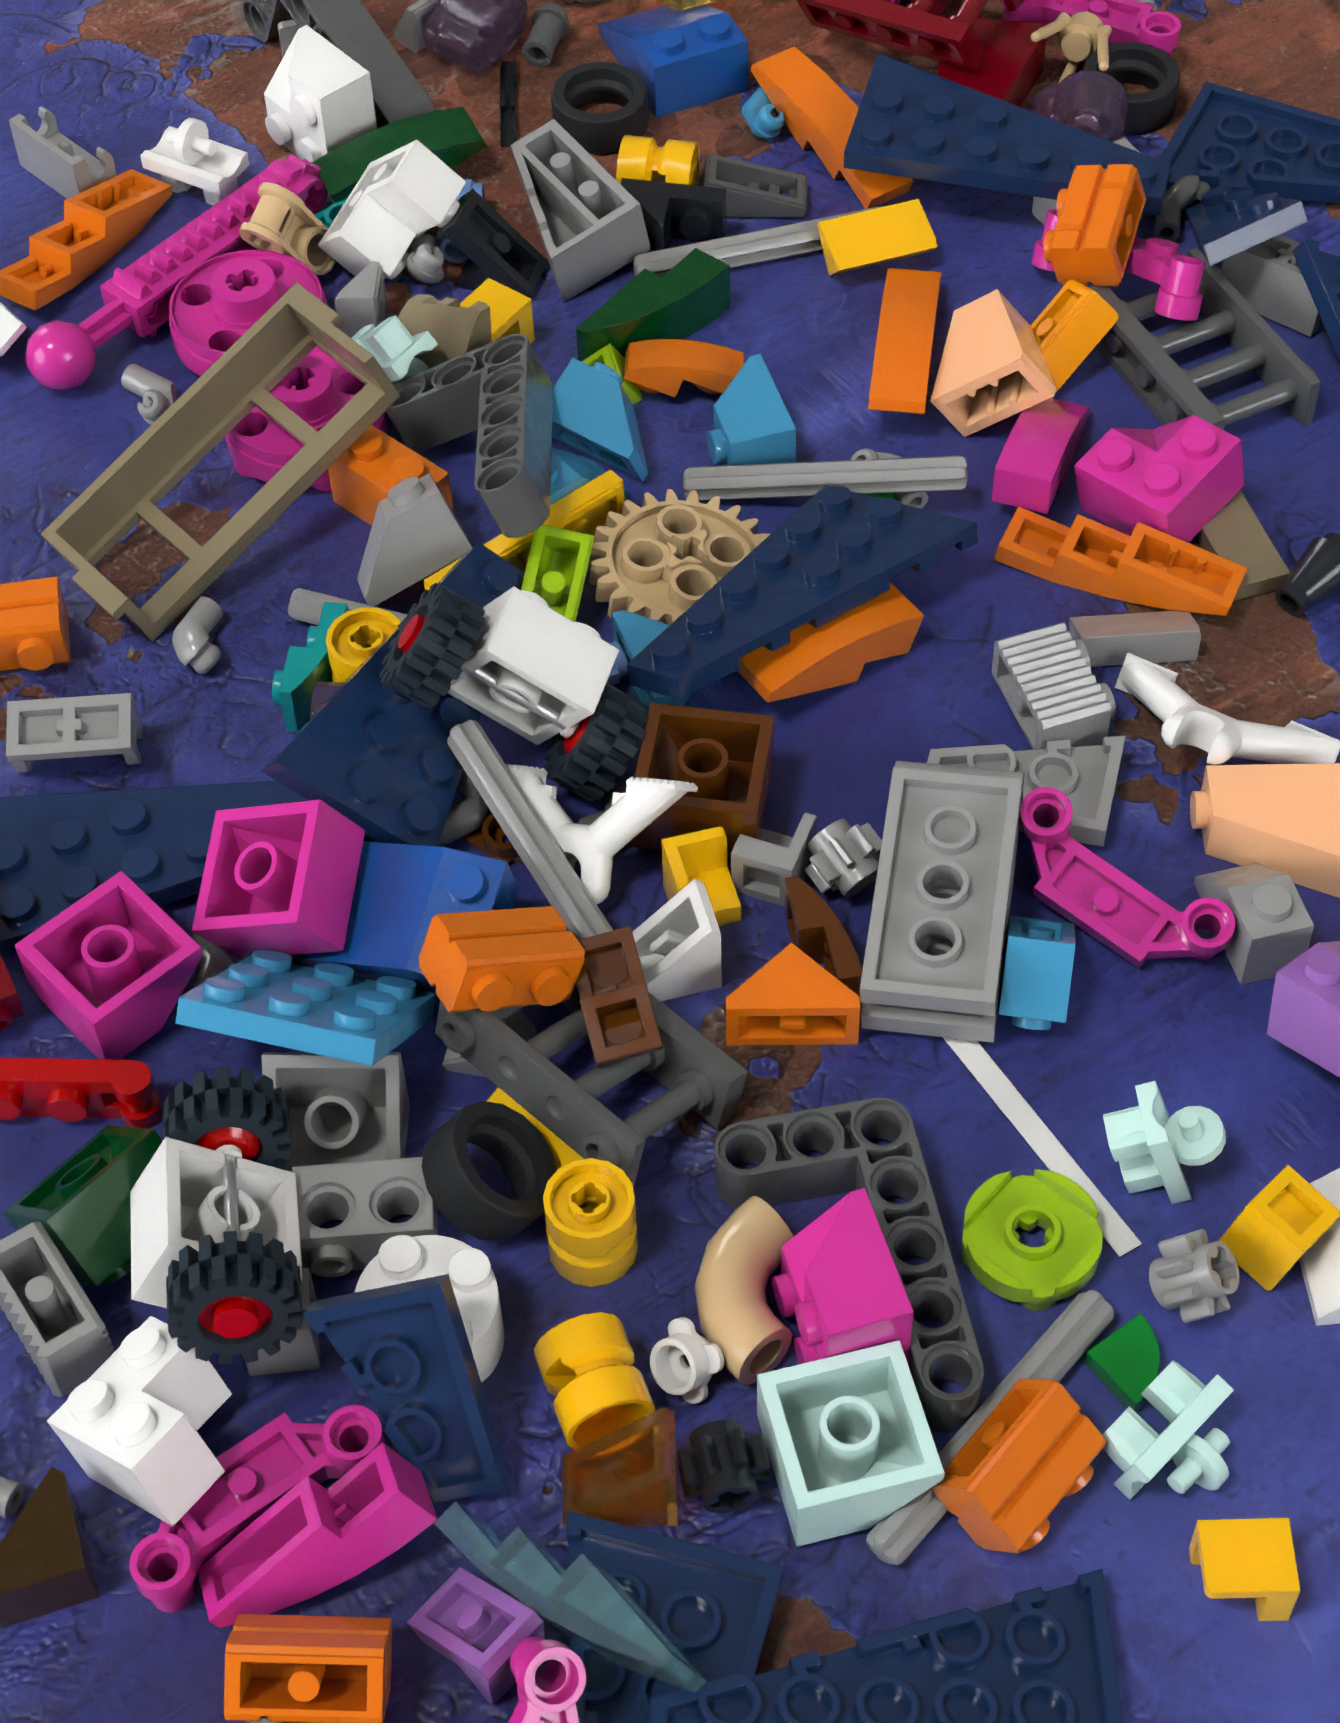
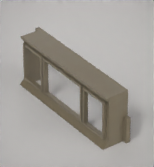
M296 282L41 533L43 538L77 571L71 579L116 621L124 614L152 642L400 397V394L375 357L337 328L343 322L340 315ZM315 347H318L365 384L319 431H316L269 393ZM256 406L304 446L202 547L155 505ZM143 519L189 560L139 609L93 566Z

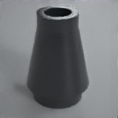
M1330 532L1324 537L1313 538L1284 584L1275 592L1278 604L1290 615L1301 617L1309 608L1340 590V534Z

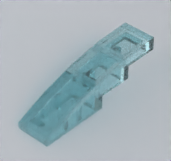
M456 1501L434 1523L481 1572L526 1606L536 1611L538 1615L568 1637L627 1669L696 1693L706 1682L622 1585L584 1553L565 1569L549 1550L519 1527L502 1542L490 1527Z

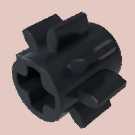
M717 1420L697 1427L689 1435L691 1448L681 1449L677 1452L679 1459L678 1470L685 1498L690 1499L702 1495L704 1508L712 1513H729L750 1506L759 1497L757 1484H765L770 1481L767 1470L770 1468L763 1436L756 1434L745 1438L742 1424L735 1420Z

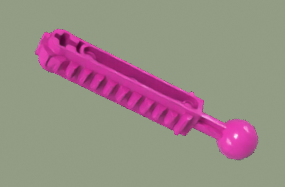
M293 154L289 155L287 160L279 158L273 161L261 173L125 269L116 268L113 277L100 286L104 303L101 309L78 325L59 320L41 325L28 339L25 359L32 375L40 384L47 388L67 391L84 384L94 371L96 349L125 328H128L142 338L147 335L154 338L157 335L158 327L169 320V304L172 292L179 281L190 270L222 254L242 250H258L244 241L238 231L244 222H249L260 200L257 192L263 182H269L290 190L300 197L305 206L315 215L322 210L328 196V191L324 185L325 182L318 175L321 168Z

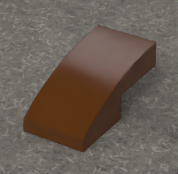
M800 877L785 878V920L791 943L818 964H823L825 970L860 996L861 963L851 939L840 920L818 893ZM860 1002V1013L862 1012V1002Z
M631 926L578 940L585 950V960L576 985L597 1067L663 1049Z

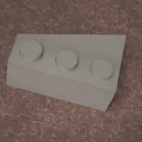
M555 119L510 145L526 200L563 303L630 263L637 254L646 253L651 250L640 203Z

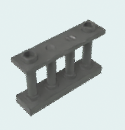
M1198 247L1188 250L1187 256L1195 257L1205 262L1198 292L1203 295L1200 313L1204 318L1158 336L1149 333L1139 322L1158 315L1154 311L1158 291L1126 302L1119 299L1109 286L1092 285L1088 287L1096 291L1119 316L1117 322L1095 348L1162 426L1195 415L1224 430L1225 426L1281 404L1287 408L1302 426L1312 423L1321 385L1316 372L1294 353L1225 278L1223 271L1217 265L1209 266L1206 256ZM1218 336H1222L1235 351L1188 370L1179 367L1169 356ZM1248 370H1252L1266 385L1263 388L1218 405L1210 402L1199 390Z
M573 933V934L575 935V937L577 938V940H580V939H581L579 936H577L575 933ZM576 984L570 1000L561 1002L573 1013L528 1041H525L502 1022V1020L525 1006L505 1007L491 1012L482 1011L477 1008L473 1011L448 1013L441 1000L439 1004L435 1034L442 1039L451 1051L459 1053L582 1158L609 1161L622 1169L632 1182L633 1187L635 1186L645 1139L689 1109L697 1112L716 1129H719L736 1117L748 1072L650 993L649 996L663 1049L596 1066L576 1080H572L548 1060L588 1035ZM640 1070L646 1071L669 1090L623 1121L597 1100V1098Z

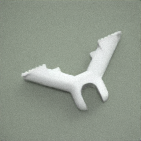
M1127 653L1115 688L1135 696L1164 722L1161 736L1165 744L1170 748L1174 749L1181 744L1201 748L1208 752L1207 764L1213 765L1222 764L1231 757L1275 764L1336 762L1340 751V740L1292 720L1285 727L1234 719L1196 702L1175 683L1178 673Z
M506 764L573 869L576 861H579L581 866L580 880L596 904L602 903L608 897L613 856L688 791L697 792L698 787L693 782L690 784L689 782L677 780L670 781L668 779L661 780L645 777L634 778L632 776L626 780V793L613 792L612 806L590 825L573 823L556 800L557 786L546 785L548 772L544 768L539 769L532 766Z

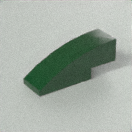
M458 107L405 118L374 129L340 145L312 163L321 168L318 175L325 182L324 185L336 203L349 197L370 162L415 140L421 142L451 169H454L486 148L487 144L464 107Z
M695 248L663 277L647 269L642 270L576 328L578 360L582 362L609 343L625 358L626 350L631 342L655 339L683 340L703 328L730 307V265Z

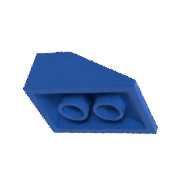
M682 0L598 24L599 34L620 65L633 69L643 78L648 90V107L656 118L748 91V40L728 12L694 0Z
M363 841L343 951L298 954L297 959L299 962L314 966L319 963L345 965L354 970L355 976L375 981L383 976L409 979L417 984L416 990L436 994V986L429 984L419 968L418 959L432 917L436 914L513 909L519 885L506 861L446 847Z

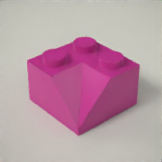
M1195 415L1155 429L1111 428L1074 465L1081 511L1129 536L1132 535L1137 522H1140L1189 543L1201 531V528L1244 486L1241 439Z
M322 800L217 810L192 932L239 959L247 958L257 950H273L288 955L343 951L365 830Z
M122 871L14 945L30 990L98 1059L121 1060L162 1030L178 998L203 956L201 946Z
M865 1188L851 1191L781 1246V1275L772 1277V1286L778 1309L783 1318L794 1316L801 1335L794 1338L798 1364L898 1340L901 1342L907 1363H909L913 1309Z

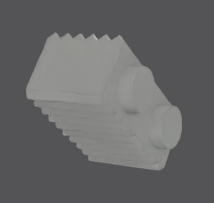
M1065 622L995 641L991 673L1033 750L1046 749V742L1070 739L1071 747L1103 744V737H1108L1110 719L1116 715L1114 696L1106 683L1096 682L1095 675L1091 673L1090 657L1084 642L1080 639L1072 640L1071 633L1067 631Z
M32 1222L0 1240V1307L5 1312L8 1321L11 1322L14 1331L17 1332L27 1353L30 1354L33 1363L36 1364L40 1374L43 1375L46 1384L49 1385L53 1396L64 1397L81 1383L87 1381L115 1352L111 1339L108 1336L109 1333L41 1222Z

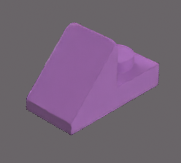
M461 1567L407 1621V1624L423 1643L457 1664L484 1698L493 1705L516 1683L510 1668V1656L514 1647L528 1637L535 1636L545 1639L543 1620L536 1611Z

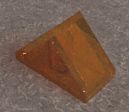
M665 1407L660 1408L563 1455V1525L567 1526V1510L629 1527L678 1526L675 1411Z

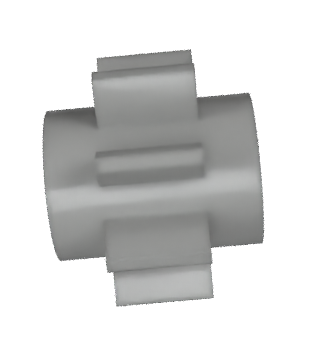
M845 818L839 819L821 830L808 843L807 848L813 855L809 859L812 863L804 870L822 894L830 889L833 892L839 889L845 898L852 897L876 880L879 864L877 860L880 858L878 853L881 851L882 840L868 822L861 827L858 824L851 827Z
M1204 1229L1182 1234L1158 1243L1162 1257L1152 1261L1149 1268V1282L1153 1295L1162 1307L1167 1310L1180 1308L1182 1321L1185 1323L1214 1316L1215 1313L1230 1309L1229 1301L1225 1295L1232 1294L1237 1290L1240 1276L1237 1261L1226 1244L1220 1241L1208 1243V1237Z

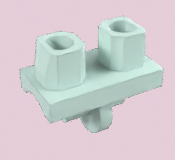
M396 315L387 318L377 327L373 324L364 326L351 338L375 357L393 385L405 378L429 369L423 361L414 356L431 351L438 345L428 331L412 336Z
M1156 1081L1136 1085L1135 1089L1139 1106L1103 1114L1109 1148L1115 1162L1119 1161L1128 1193L1131 1194L1164 1186L1171 1204L1192 1200L1190 1188L1180 1163L1188 1166H1198L1213 1161L1222 1152L1226 1143V1131L1223 1123L1215 1112L1202 1106H1187L1176 1111L1170 1117Z
M1173 1360L1141 1393L1170 1424L1158 1434L1129 1406L1103 1433V1437L1107 1440L1103 1449L1113 1462L1124 1471L1114 1485L1130 1500L1172 1458L1177 1468L1168 1476L1167 1482L1174 1491L1184 1494L1194 1483L1204 1489L1218 1490L1229 1477L1228 1467L1220 1454L1230 1444V1440L1218 1428H1213L1204 1439L1194 1433L1234 1389L1218 1374L1205 1386L1196 1376Z

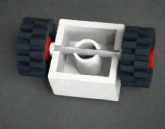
M434 583L429 591L425 590L420 596L419 604H413L409 610V617L406 621L403 620L397 629L400 632L396 638L392 639L388 647L391 651L383 659L381 666L384 668L380 672L381 682L425 708H429L430 705L434 706L439 702L441 695L445 696L448 693L536 745L552 737L550 743L553 747L546 752L545 760L547 763L543 767L548 772L547 778L588 802H593L594 799L598 801L603 797L605 790L609 792L615 786V778L617 775L622 777L627 770L625 764L629 757L634 758L638 748L635 745L643 739L646 731L642 727L648 722L647 707L607 683L619 649L602 640L600 634L594 628L580 622H572L549 608L548 603L541 596L530 591L519 590L516 587H512L481 608L441 583Z
M229 1067L216 1068L217 1078L209 1079L205 1071L193 1074V1087L182 1080L175 1086V1097L167 1096L163 1112V1142L130 1191L131 1300L167 1308L168 1332L171 1339L177 1338V1346L185 1353L195 1347V1358L206 1362L213 1353H218L219 1364H232L233 1355L243 1354L245 1363L258 1361V1350L262 1348L269 1356L281 1351L280 1340L290 1344L296 1337V1328L302 1327L301 1282L303 1276L296 1174L284 1170L285 1159L290 1160L292 1148L289 1103H286V1094L282 1088L274 1089L273 1080L266 1075H263L255 1083L253 1070L241 1068L238 1077H229Z

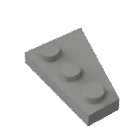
M1126 736L1103 737L1102 745L1071 747L1070 739L1047 741L1046 749L1013 751L1005 744L930 749L927 763L1025 772L1023 799L1028 793L1040 787H1052L1062 791L1069 798L1073 809L1072 822L1069 829L1071 837L1080 843L1103 847ZM1041 820L1036 823L1043 828L1054 826L1048 820Z

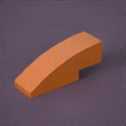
M889 581L890 590L816 628L807 622L790 631V643L774 651L762 646L739 658L740 669L737 672L767 703L857 682L865 663L909 653L925 615Z

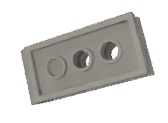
M896 761L892 771L860 984V1002L863 1003L861 1012L862 1029L994 1043L1020 829V808L1023 801L1025 772Z

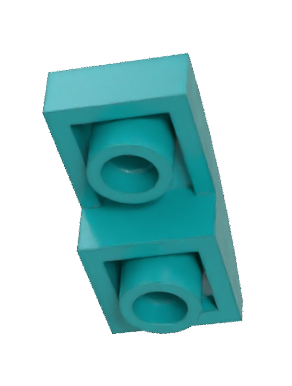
M324 602L319 625L310 626L307 647L289 646L284 670H276L274 673L272 700L274 706H282L287 731L299 732L324 707L334 692L332 669L326 647L327 630L334 620L348 611L347 603Z

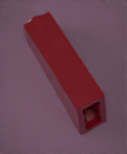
M977 18L973 27L975 35L986 54L977 71L974 72L939 62L937 76L1021 107L1044 68L1047 38L1033 42L1030 36L1033 32L1047 24Z

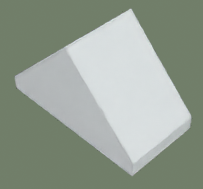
M694 879L633 931L648 992L660 1002L722 987L721 932L704 883Z

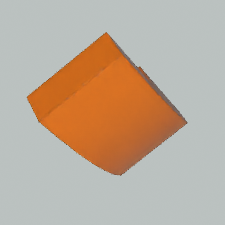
M655 339L631 342L626 350L623 379L632 382L642 391L653 394L661 392L672 397H676L683 380L691 382L703 392L723 394L744 365V352L711 343L682 339Z

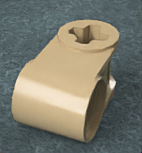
M263 182L257 191L260 200L250 221L244 222L238 231L241 238L258 250L274 251L291 256L307 265L315 275H324L329 272L336 260L318 246L328 227L305 206L302 199L295 193L277 184Z

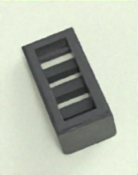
M707 153L698 186L726 189L727 217H804L806 212L808 177L805 175ZM779 193H788V196Z

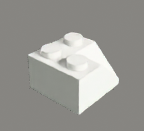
M308 25L299 28L264 92L268 115L265 118V125L269 135L278 145H284L300 159H306L312 163L340 145L377 129L370 72Z

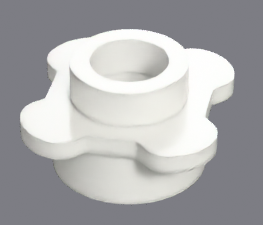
M679 1317L669 1323V1337L658 1341L654 1345L650 1354V1368L656 1383L664 1391L672 1395H682L688 1403L696 1404L707 1398V1384L714 1373L723 1369L724 1355L717 1344L710 1343L706 1338L696 1333L695 1326L690 1319Z

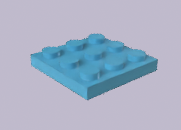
M257 950L242 961L230 965L228 969L212 978L206 979L204 983L178 998L175 1024L373 1066L432 1020L436 994L416 990L417 984L414 981L401 977L383 976L377 978V981L353 977L354 970L345 965L319 963L314 968L292 964V957L286 953L273 950Z

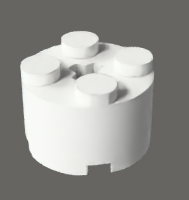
M397 1235L389 1238L381 1245L378 1255L369 1262L362 1272L355 1292L449 1274L482 1383L497 1366L504 1346V1326L498 1286L488 1257L481 1250L446 1236L422 1235L411 1237L408 1235Z

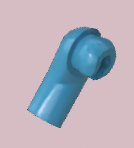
M761 86L745 102L741 114L752 134L761 139H772L779 134L785 122V116L783 111L778 116L774 113L773 109L776 105L771 103Z

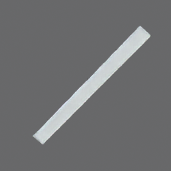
M943 1037L1047 1168L1073 1180L1091 1196L1099 1212L1098 1222L1103 1237L1117 1255L1121 1257L1142 1244L978 1041Z

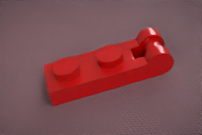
M0 1057V1120L2 1121L13 1120L19 1116L53 1117L65 1122H77L85 1118L123 1119L129 1127L149 1129L160 1121L163 1114L159 1096L154 1090L155 1086L151 1070L142 1061Z

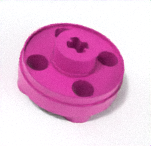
M268 250L230 252L213 257L194 267L176 285L169 304V326L174 348L179 359L192 372L202 376L296 282L327 305L325 293L317 276L301 261L286 254Z
M315 347L269 393L316 431H319L365 384L318 347ZM256 406L225 436L235 470L242 476L257 478L264 482H268L304 446ZM384 412L372 425L386 434L388 422L387 413ZM328 469L310 487H315L324 492H332Z

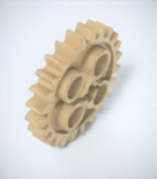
M667 489L665 501L658 502L653 495L647 492L644 493L642 507L629 500H625L622 515L609 511L607 513L606 526H597L588 564L590 566L589 584L597 585L595 595L597 602H609L608 616L612 618V613L626 610L671 625L770 534H757L759 523L757 518L741 522L739 520L741 506L739 505L733 506L726 511L719 509V496L715 495L707 504L699 503L698 494L695 490H691L687 500L684 501L678 500L672 489Z

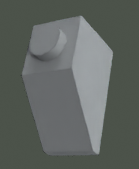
M430 473L420 479L418 477H410L400 481L389 490L388 497L378 503L357 576L364 599L368 605L376 606L457 560L472 549L462 526Z
M1252 863L1195 876L1194 885L1200 898L1209 897L1221 900L1229 906L1234 914L1235 930L1229 945L1224 950L1240 985L1276 977L1278 970L1308 950L1314 924L1290 874L1258 863Z

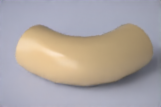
M757 1196L750 1197L736 1208L708 1241L694 1288L700 1330L710 1343H715L721 1348L724 1355V1366L743 1385L757 1382V1374L772 1371L786 1355L792 1342L791 1331L769 1308L765 1289L768 1278L781 1264V1246L794 1236L781 1216L767 1202Z

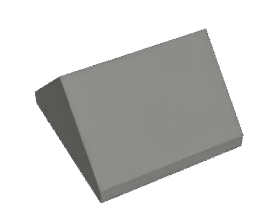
M263 1052L262 1076L266 1075L273 1080L274 1089L281 1087L286 1094V1103H289L292 1152L290 1160L285 1159L284 1170L292 1172V1167L405 1158L410 1102L401 1052H390L373 1066L308 1052Z

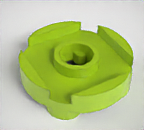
M1035 1169L1034 1176L1020 1175L1012 1178V1171L1000 1173L978 1187L967 1203L963 1221L961 1257L975 1278L994 1294L1013 1302H1020L1022 1306L1032 1311L1050 1309L1056 1304L1057 1300L1068 1298L1081 1290L1094 1275L1100 1261L1103 1234L1098 1222L1099 1212L1094 1200L1080 1185L1059 1173ZM1036 1226L1046 1230L1043 1240L1045 1245L1040 1247H1029L1020 1243V1236L1014 1231L1018 1227L1031 1231Z

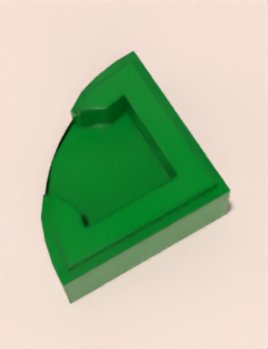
M1140 1313L1087 1351L1085 1364L1126 1409L1130 1406L1137 1413L1145 1405L1147 1400L1141 1393L1157 1377L1160 1354L1154 1331L1146 1318Z

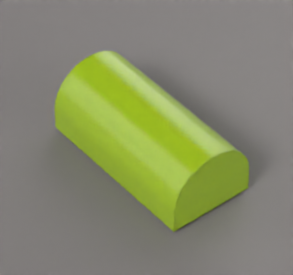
M542 524L534 531L521 590L530 591L541 596L548 603L549 608L572 622H576L594 536Z

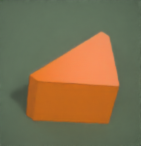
M793 943L786 946L726 997V1046L858 1045L860 996Z

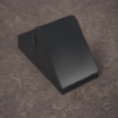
M622 178L620 184L641 205L651 250L648 252L669 248L671 238L702 242L725 237L727 230L725 188Z
M474 189L470 190L459 198L460 206L458 211L442 231L469 258L455 285L462 289L474 291L485 280L490 278L530 298L549 261Z

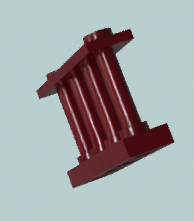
M796 0L812 26L974 72L977 71L986 55L975 35L973 25L988 0H964L956 15H951L948 18L931 14L939 0H915L913 4H907L906 7L890 3L891 0Z

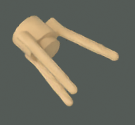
M1062 12L1055 21L1041 27L1030 36L1031 41L1038 42L1060 32L1058 39L1059 48L1068 59L1047 108V113L1050 116L1056 114L1081 62L1086 61L1097 50L1099 69L1106 71L1109 68L1108 38L1112 33V28L1109 25H1103L1101 19L1093 13L1078 12L1070 17L1067 13Z

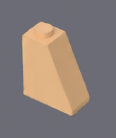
M998 289L954 310L930 402L963 437H967L1055 396L1056 386L1031 326Z
M1340 763L1206 765L1201 791H1192L1190 797L1191 826L1193 829H1202L1205 854L1240 866L1258 863L1290 874L1295 884L1340 898Z

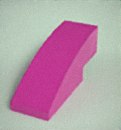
M1049 398L1023 410L1014 424L996 464L992 501L1048 514L1056 491H1061L1087 423L1090 407Z
M382 1442L328 1489L307 1475L199 1568L198 1577L209 1622L220 1629L234 1625L238 1614H271L295 1605L359 1575L402 1548L438 1520L421 1470Z

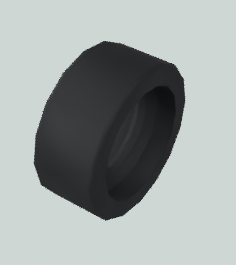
M1137 42L1113 43L1108 45L1109 68L1106 71L1099 69L1097 50L1087 58L1082 73L1079 100L1083 113L1094 124L1108 131L1133 134L1146 133L1159 128L1172 118L1177 103L1181 75L1177 62L1167 52L1149 44ZM1119 82H1132L1142 84L1153 90L1145 93L1131 94L1116 91L1107 85Z
M593 62L581 64L565 71L554 82L551 92L552 120L555 119L588 153L606 154L618 152L625 135L643 136L646 133L649 121L648 90L643 78L633 69L617 63ZM595 102H610L623 106L614 112L602 114L585 113L577 109L585 104Z
M479 1101L463 1107L442 1125L425 1144L421 1165L426 1189L439 1211L452 1224L477 1239L499 1242L519 1234L544 1214L543 1194L546 1184L557 1171L552 1150L541 1132L524 1115L504 1104ZM466 1143H471L484 1149L501 1164L511 1181L514 1200L493 1191L479 1177L470 1162Z

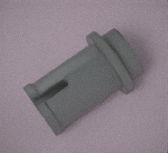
M546 3L534 10L531 17L532 30L522 47L523 58L535 67H546L551 63L558 41L567 35L570 28L566 11L554 3Z

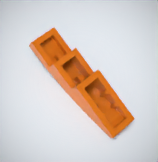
M795 46L752 64L750 71L771 103L776 105L775 109L778 114L783 111L785 116L784 123L801 149L806 150L813 147L834 180L844 176L865 209L876 207L909 192L914 182L913 178L844 168V150L859 107L820 67Z
M130 169L64 200V220L29 236V256L0 270V296L36 311L72 290L105 265L145 227L172 196V185Z
M888 268L877 332L868 410L925 414L941 272Z
M1018 506L993 559L1047 581L1102 597L1166 610L1227 616L1248 569L1140 522H1137L1132 535L1129 536L1077 514L1071 528L1020 506Z

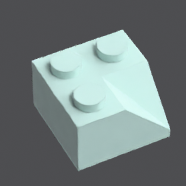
M900 1340L757 1374V1417L796 1547L869 1529L944 1480L945 1472Z

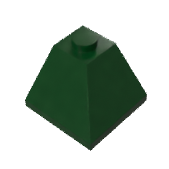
M107 1125L10 1206L3 1214L18 1230L32 1222H41L78 1282L98 1286L100 1283L104 1285L111 1284L131 1270L130 1191L161 1145L162 1139L154 1129Z

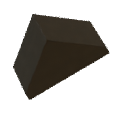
M54 1467L50 1468L0 1543V1629L99 1598L79 1504L65 1473Z

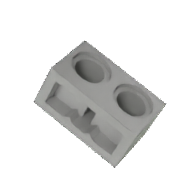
M423 1157L292 1167V1172L296 1174L302 1268L309 1267L311 1274L314 1273L322 1277H340L352 1270H364L369 1262L378 1255L381 1245L391 1237L397 1235H408L411 1237L439 1235L438 1208L426 1189L421 1167ZM407 1214L413 1216L410 1220L402 1223L388 1222L398 1215ZM330 1220L343 1221L340 1225L333 1228H319L323 1223Z

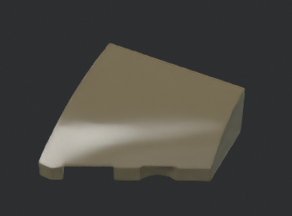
M417 294L407 301L398 316V319L412 336L428 331L438 343L431 351L414 356L423 361L428 368H432L492 342L490 306L484 302L478 301L472 306L464 308L460 307L457 298L446 297L439 301L432 295Z

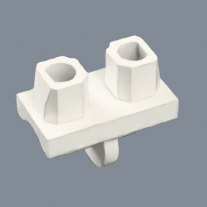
M187 118L179 128L169 126L164 131L157 146L151 150H145L140 155L143 168L159 173L163 182L172 185V191L179 193L188 191L192 185L203 189L206 203L213 206L238 189L237 177L249 166L247 152L208 139L206 123L196 118Z

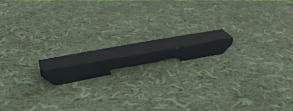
M502 53L500 57L501 147H511L510 145L516 142V57H514V61H503Z

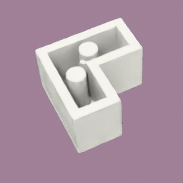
M415 140L369 163L318 246L354 276L360 273L371 261H376L382 265L384 279L392 280L406 266L409 256L406 250L414 237L419 238L426 230L435 226L442 228L454 217L460 206L456 198L466 181L421 142Z
M150 1316L138 1329L126 1336L120 1347L87 1381L81 1383L71 1392L68 1400L47 1422L88 1477L173 1527L225 1472L197 1430L232 1393L209 1359L206 1362L195 1358V1347L185 1353L177 1346V1338L171 1339L168 1332V1324Z

